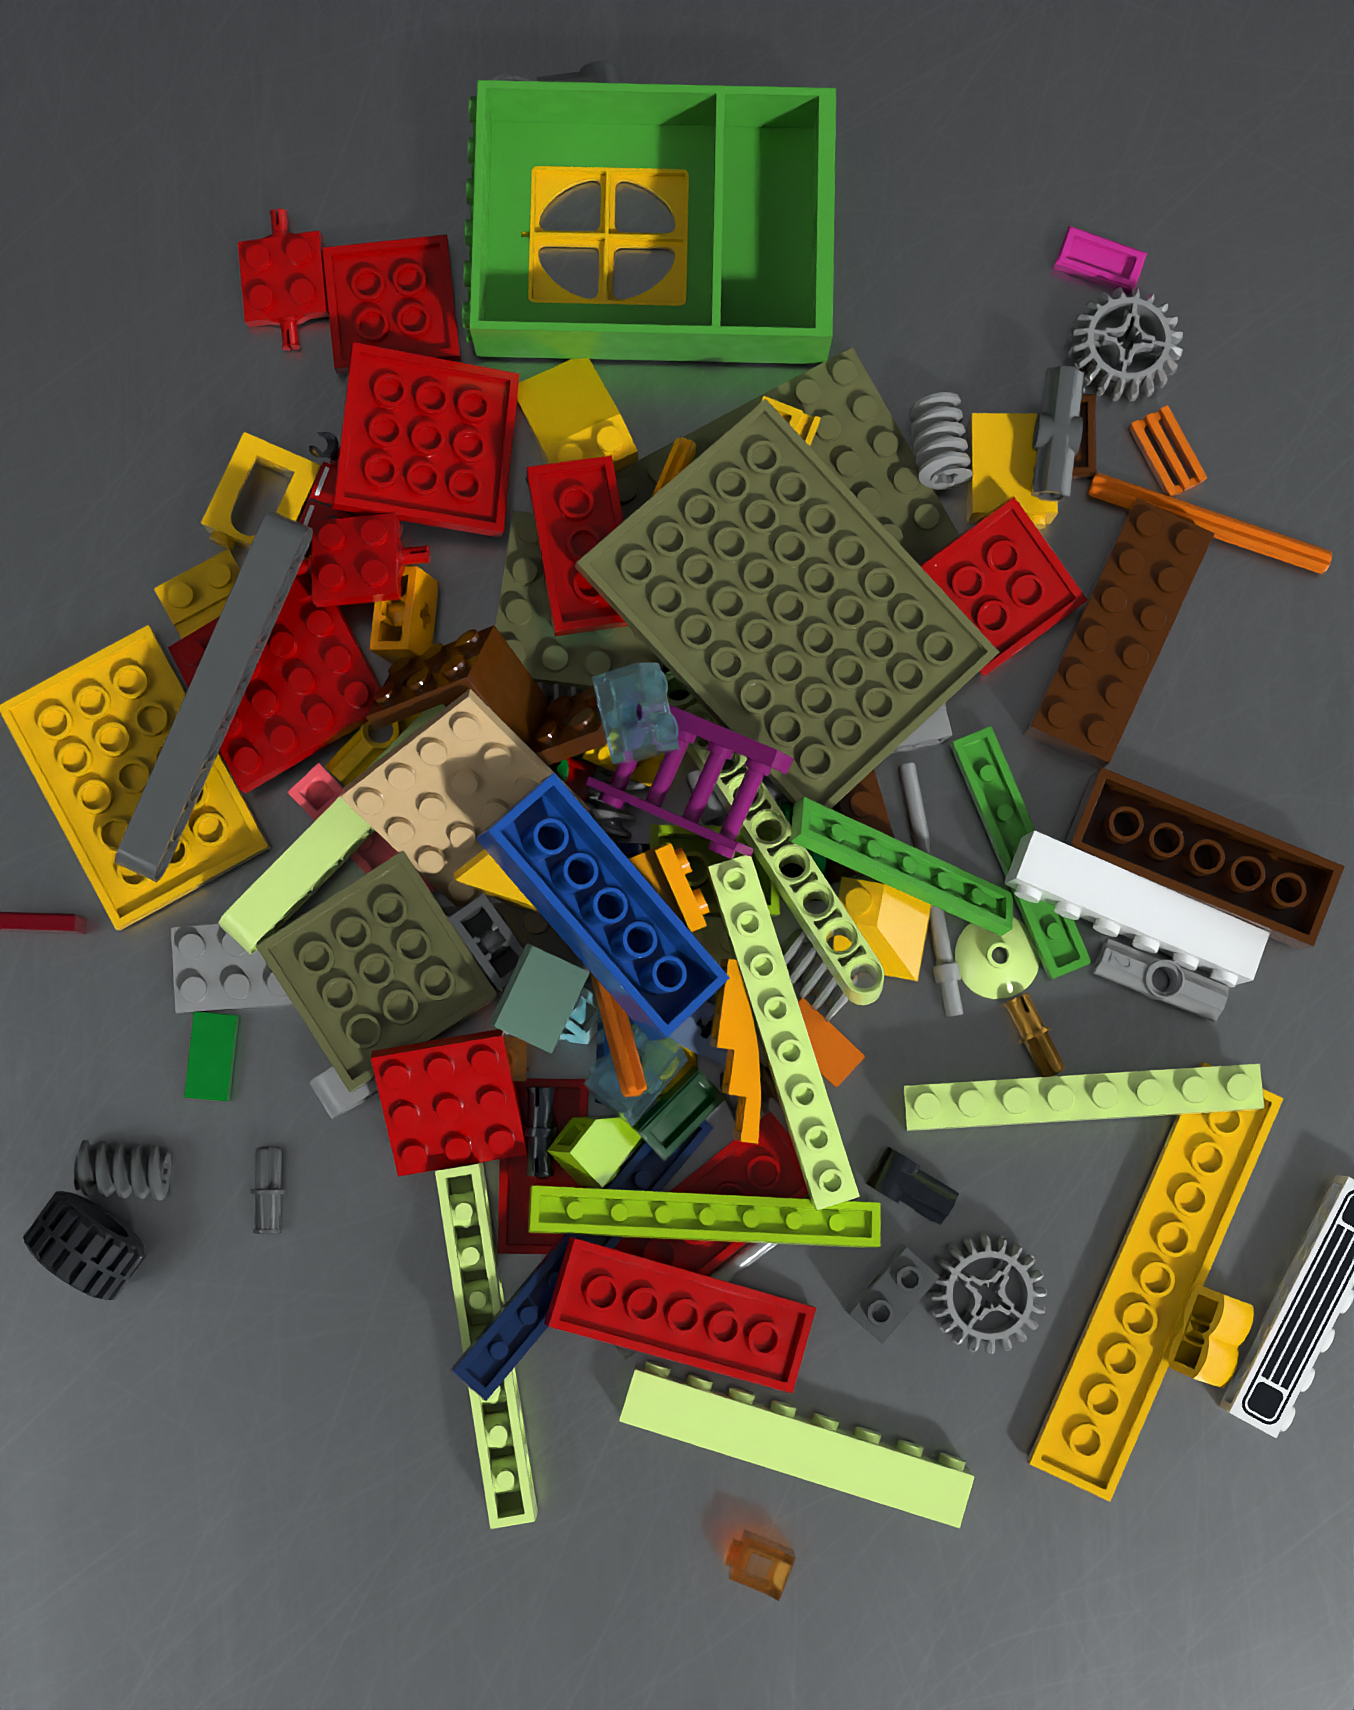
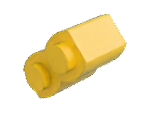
M1198 1285L1186 1304L1184 1327L1178 1332L1171 1345L1169 1368L1195 1380L1224 1388L1235 1373L1239 1358L1238 1347L1246 1339L1251 1329L1254 1316L1253 1305Z

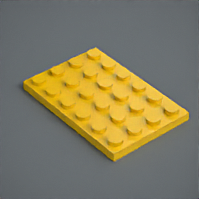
M149 625L0 704V713L111 922L115 929L119 931L271 849L221 754L218 752L173 857L160 880L154 882L115 863L119 845L187 693L156 634Z

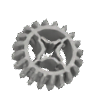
M1119 287L1115 289L1112 298L1104 291L1099 294L1097 303L1091 300L1088 301L1083 308L1085 314H1078L1073 322L1076 329L1071 330L1068 338L1069 341L1075 344L1068 351L1069 357L1079 359L1073 367L1081 372H1087L1083 379V385L1088 386L1093 381L1099 384L1096 389L1097 396H1101L1106 389L1112 390L1111 397L1113 402L1118 401L1123 392H1125L1128 400L1131 402L1137 399L1139 391L1145 397H1149L1154 392V386L1163 388L1168 382L1167 375H1173L1178 368L1175 360H1179L1183 353V349L1176 345L1182 340L1183 332L1172 330L1178 323V316L1166 318L1164 314L1169 308L1168 303H1163L1158 308L1152 304L1155 300L1154 293L1149 294L1145 300L1140 299L1138 287L1132 289L1129 297H1126L1123 289ZM1123 317V322L1118 328L1106 327L1105 331L1095 329L1100 323L1108 319ZM1139 323L1144 325L1149 330L1151 335H1148L1144 331H1142ZM1127 331L1125 340L1130 343L1128 347L1132 346V348L1124 358L1126 349L1121 347L1123 342L1119 343V341ZM1099 354L1107 356L1112 363V367L1107 365ZM1146 358L1155 360L1151 367L1143 371L1128 373V368L1133 361L1144 362Z
M982 1233L979 1237L978 1248L975 1247L970 1237H964L963 1245L966 1252L961 1253L956 1246L950 1245L947 1249L955 1258L950 1264L941 1257L936 1260V1264L945 1269L946 1272L944 1276H940L935 1284L941 1285V1290L927 1292V1297L930 1300L942 1301L941 1305L935 1306L930 1310L933 1317L947 1315V1318L939 1325V1329L946 1333L956 1327L957 1329L952 1336V1342L956 1345L961 1344L968 1335L967 1347L971 1352L977 1351L981 1340L984 1342V1349L987 1354H994L995 1340H999L1001 1347L1005 1351H1009L1012 1349V1344L1008 1336L1013 1334L1018 1341L1024 1343L1027 1337L1020 1328L1024 1324L1033 1330L1038 1328V1323L1029 1318L1031 1311L1038 1314L1045 1313V1307L1034 1303V1297L1046 1296L1047 1289L1039 1286L1033 1287L1032 1284L1041 1280L1044 1274L1041 1270L1027 1271L1035 1262V1258L1032 1255L1028 1254L1018 1260L1023 1248L1019 1243L1015 1242L1005 1252L1007 1239L1004 1236L999 1235L995 1240L994 1246L991 1247L989 1235ZM977 1259H1001L996 1268L992 1267L986 1275L981 1277H975L963 1270L965 1266ZM1011 1269L1015 1271L1021 1288L1018 1306L1012 1303L1005 1293V1286L1010 1278L1007 1275ZM955 1281L961 1283L969 1293V1302L965 1308L967 1312L962 1320L957 1314L953 1303ZM970 1281L979 1286L983 1284L988 1288L989 1282H993L992 1291L996 1294V1298L1004 1302V1305L1001 1306L995 1301L989 1302L988 1300H985V1305H981L982 1296L975 1287L970 1285ZM991 1311H1001L1011 1317L1004 1324L995 1328H974L978 1319L982 1321L984 1316Z

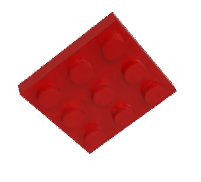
M447 234L322 247L333 362L336 374L348 373L350 349L353 342L450 361H461Z
M1014 496L1008 498L919 564L999 651L979 671L983 677L1088 601Z
M496 1029L372 1051V1067L398 1177L527 1155V1141L523 1133V1122L504 1031Z

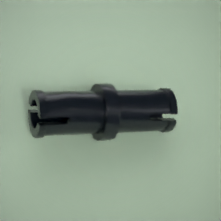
M527 1087V1126H523L524 1136H527L526 1176H536V1174H539V1177L554 1176L553 1157L547 1149L553 1143V1137L558 1136V1126H554L555 1087Z

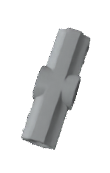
M1109 938L1105 939L1094 963L1093 974L1141 992L1149 999L1161 1000L1213 1022L1217 1021L1228 999V986L1181 968L1171 960H1161ZM1157 968L1166 971L1170 979L1169 986L1164 992L1157 990L1152 984V974Z

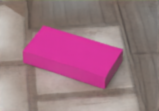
M1068 226L1053 269L1113 290L1121 287L1125 294L1130 295L1132 289L1136 287L1147 253Z

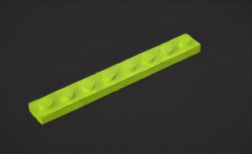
M531 1186L528 1232L879 1248L881 1239V1203L845 1201L816 1210L812 1206L810 1199Z

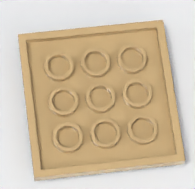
M468 689L342 789L340 797L398 852L404 850L414 867L456 907H465L483 893L456 881L453 873L484 849L475 838L538 782L554 772L471 689ZM563 782L589 813L590 808Z

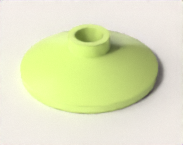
M1014 917L1012 920V930L1002 936L969 923L959 935L954 950V962H958L962 982L974 993L990 999H1005L1021 993L1035 978L1040 963V957L1026 925ZM997 947L1004 949L1007 954L1006 961L1002 964L996 963L992 958V951Z

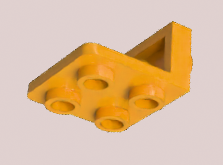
M665 842L629 858V861L690 932L707 926L703 915L710 911L701 890L697 888L692 891L685 874L692 872V869L682 847L674 850L670 842Z

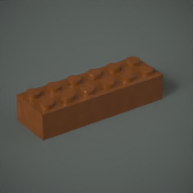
M1139 498L1134 500L1121 521L1086 597L1088 601L1083 604L1023 735L1096 769L1104 768L1110 763L1215 533Z
M1103 767L1091 775L1065 844L1270 932L1269 938L1299 950L1314 947L1345 867Z

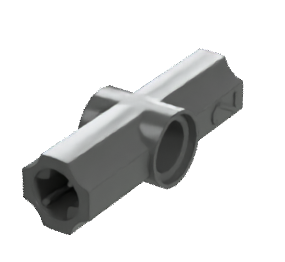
M1058 366L1047 368L1045 372L1041 412L1038 413L1032 443L1033 451H1036L1033 468L1031 496L1037 497L1039 500L1050 502L1067 501L1070 497L1074 456L1079 451L1083 430V419L1079 417L1084 372L1077 370L1075 367Z

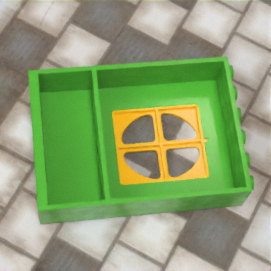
M477 80V96L469 97V121L473 123V137H468V163L471 164L472 178H467L466 199L467 205H470L471 219H466L465 243L466 246H469V260L464 261V286L467 287L468 302H463L462 322L463 328H466L467 342H473L477 357L821 364L827 362L833 337L836 88ZM588 181H596L600 184V226L597 230L554 231L544 230L540 227V218L545 208L562 192ZM620 182H629L653 193L670 210L675 220V229L670 233L618 231L615 228L616 186ZM543 247L595 248L599 252L598 294L594 298H584L559 286L543 269L539 261V251ZM621 248L668 249L674 253L675 259L671 269L655 286L627 299H618L614 296L613 271L614 253L616 250Z

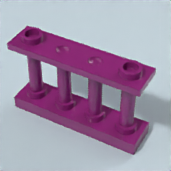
M628 687L621 704L636 710L633 719L636 720L609 784L589 776L586 785L601 791L598 799L607 804L622 809L625 802L711 840L708 849L731 859H733L736 851L751 857L754 848L736 841V838L764 775L769 776L772 769L787 775L794 758ZM661 721L672 726L669 734L673 737L647 797L643 800L625 792L652 727L657 729ZM696 737H699L709 742L706 750L710 751L684 813L682 816H679L661 807L689 743L694 744ZM736 753L747 758L744 764L747 767V771L723 826L718 833L698 823L726 759L731 760L733 754Z

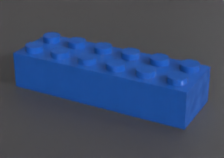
M555 773L538 782L475 838L650 1041L668 1038L730 978Z

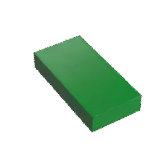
M194 1011L184 1098L230 1102L239 1024L238 1015Z

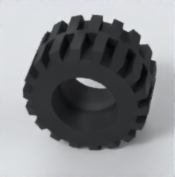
M64 1191L55 1192L23 1236L24 1243L30 1253L48 1271L82 1293L104 1300H115L148 1255L141 1239L116 1216L85 1197Z

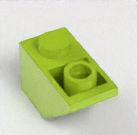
M613 1114L572 1117L547 1151L579 1185L603 1188L618 1175L619 1166L628 1154L643 1142V1139L632 1127L644 1115Z

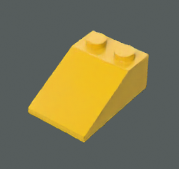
M589 358L570 359L519 382L517 404L546 464L612 455L614 470L617 472L638 461V450L619 410Z

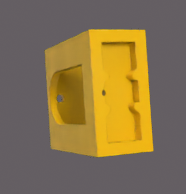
M244 432L201 521L204 528L211 534L209 540L226 549L229 548V550H232L234 545H237L249 551L256 535L249 536L238 532L232 524L231 514L254 463L291 479L276 512L299 522L321 465Z

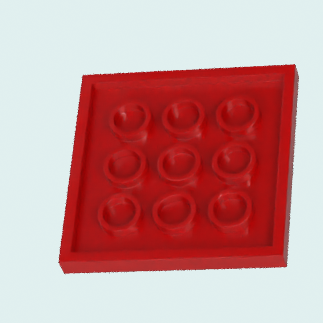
M353 342L350 349L332 509L365 515L396 513L400 521L501 537L504 533L520 374Z
M310 574L296 575L220 747V752L239 790L244 793L250 792L368 722L366 715L375 701L373 696L381 688L339 605L316 607L313 603L312 578ZM220 616L168 647L188 688Z

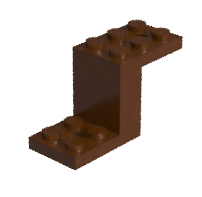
M495 625L478 632L476 629H471L463 633L456 641L446 645L442 643L434 644L419 656L412 659L406 656L394 662L388 669L389 676L384 685L374 694L373 698L375 701L369 709L366 718L374 729L377 730L441 704L447 707L468 689H471L548 766L608 744L624 707L621 702L628 686L622 678L605 684L604 682H597L588 687L584 692L571 697L563 695L551 703Z

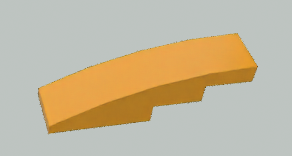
M721 959L720 967L730 978L717 990L710 1046L727 1049L721 1092L738 1096L733 1138L741 1142L758 1144L761 1083L759 1048L751 1003L738 961L736 959Z

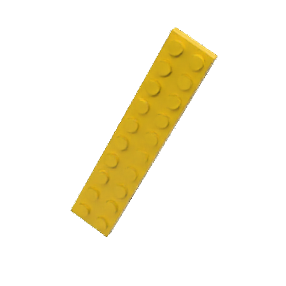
M1200 1062L1198 1067H1212V1065ZM1263 1089V1109L1176 1116L1027 1459L1030 1465L1109 1502L1111 1501L1168 1369L1171 1345L1178 1332L1184 1327V1312L1188 1299L1198 1285L1203 1286L1284 1098Z

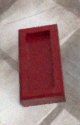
M0 912V932L86 934L87 919L77 914Z

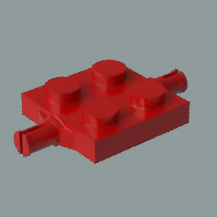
M277 208L278 213L275 209L269 212L272 229L271 235L261 239L238 242L244 320L249 327L264 325L281 327L282 350L292 351V347L295 351L300 348L297 325L309 319L329 317L322 250L324 243L323 236L319 230L296 234L288 232L287 210Z
M396 513L312 521V546L309 556L304 557L297 575L310 574L312 578V601L316 607L401 600V578L405 565L429 564L431 562L429 557L431 556L429 545L403 547L400 540V519Z

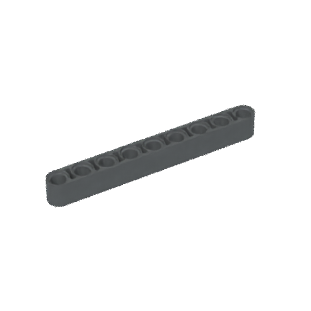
M269 511L262 520L119 845L115 857L117 865L154 882L159 881L165 873L308 550L313 534L312 528L274 511Z

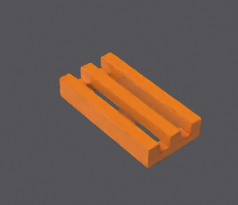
M1168 405L1129 425L1128 429L1164 495L1175 497L1208 478ZM1159 421L1162 422L1164 428L1166 429L1170 439L1172 440L1175 448L1177 449L1181 459L1183 460L1192 478L1189 479L1181 462L1179 461L1176 453L1174 452L1170 442L1168 441L1164 431L1162 430ZM1149 427L1163 456L1179 482L1178 485L1174 486L1144 431L1145 428Z

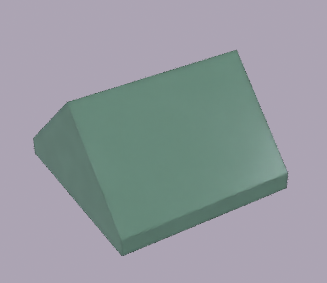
M527 943L489 1025L552 1054L590 972Z

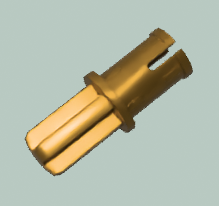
M1027 992L1021 995V997L1018 996L1008 1001L1004 1006L1008 1009L1022 1037L1019 1040L1020 1045L1025 1043L1041 1077H1052L1065 1069V1065L1048 1033L1051 1027H1045L1030 997V993Z

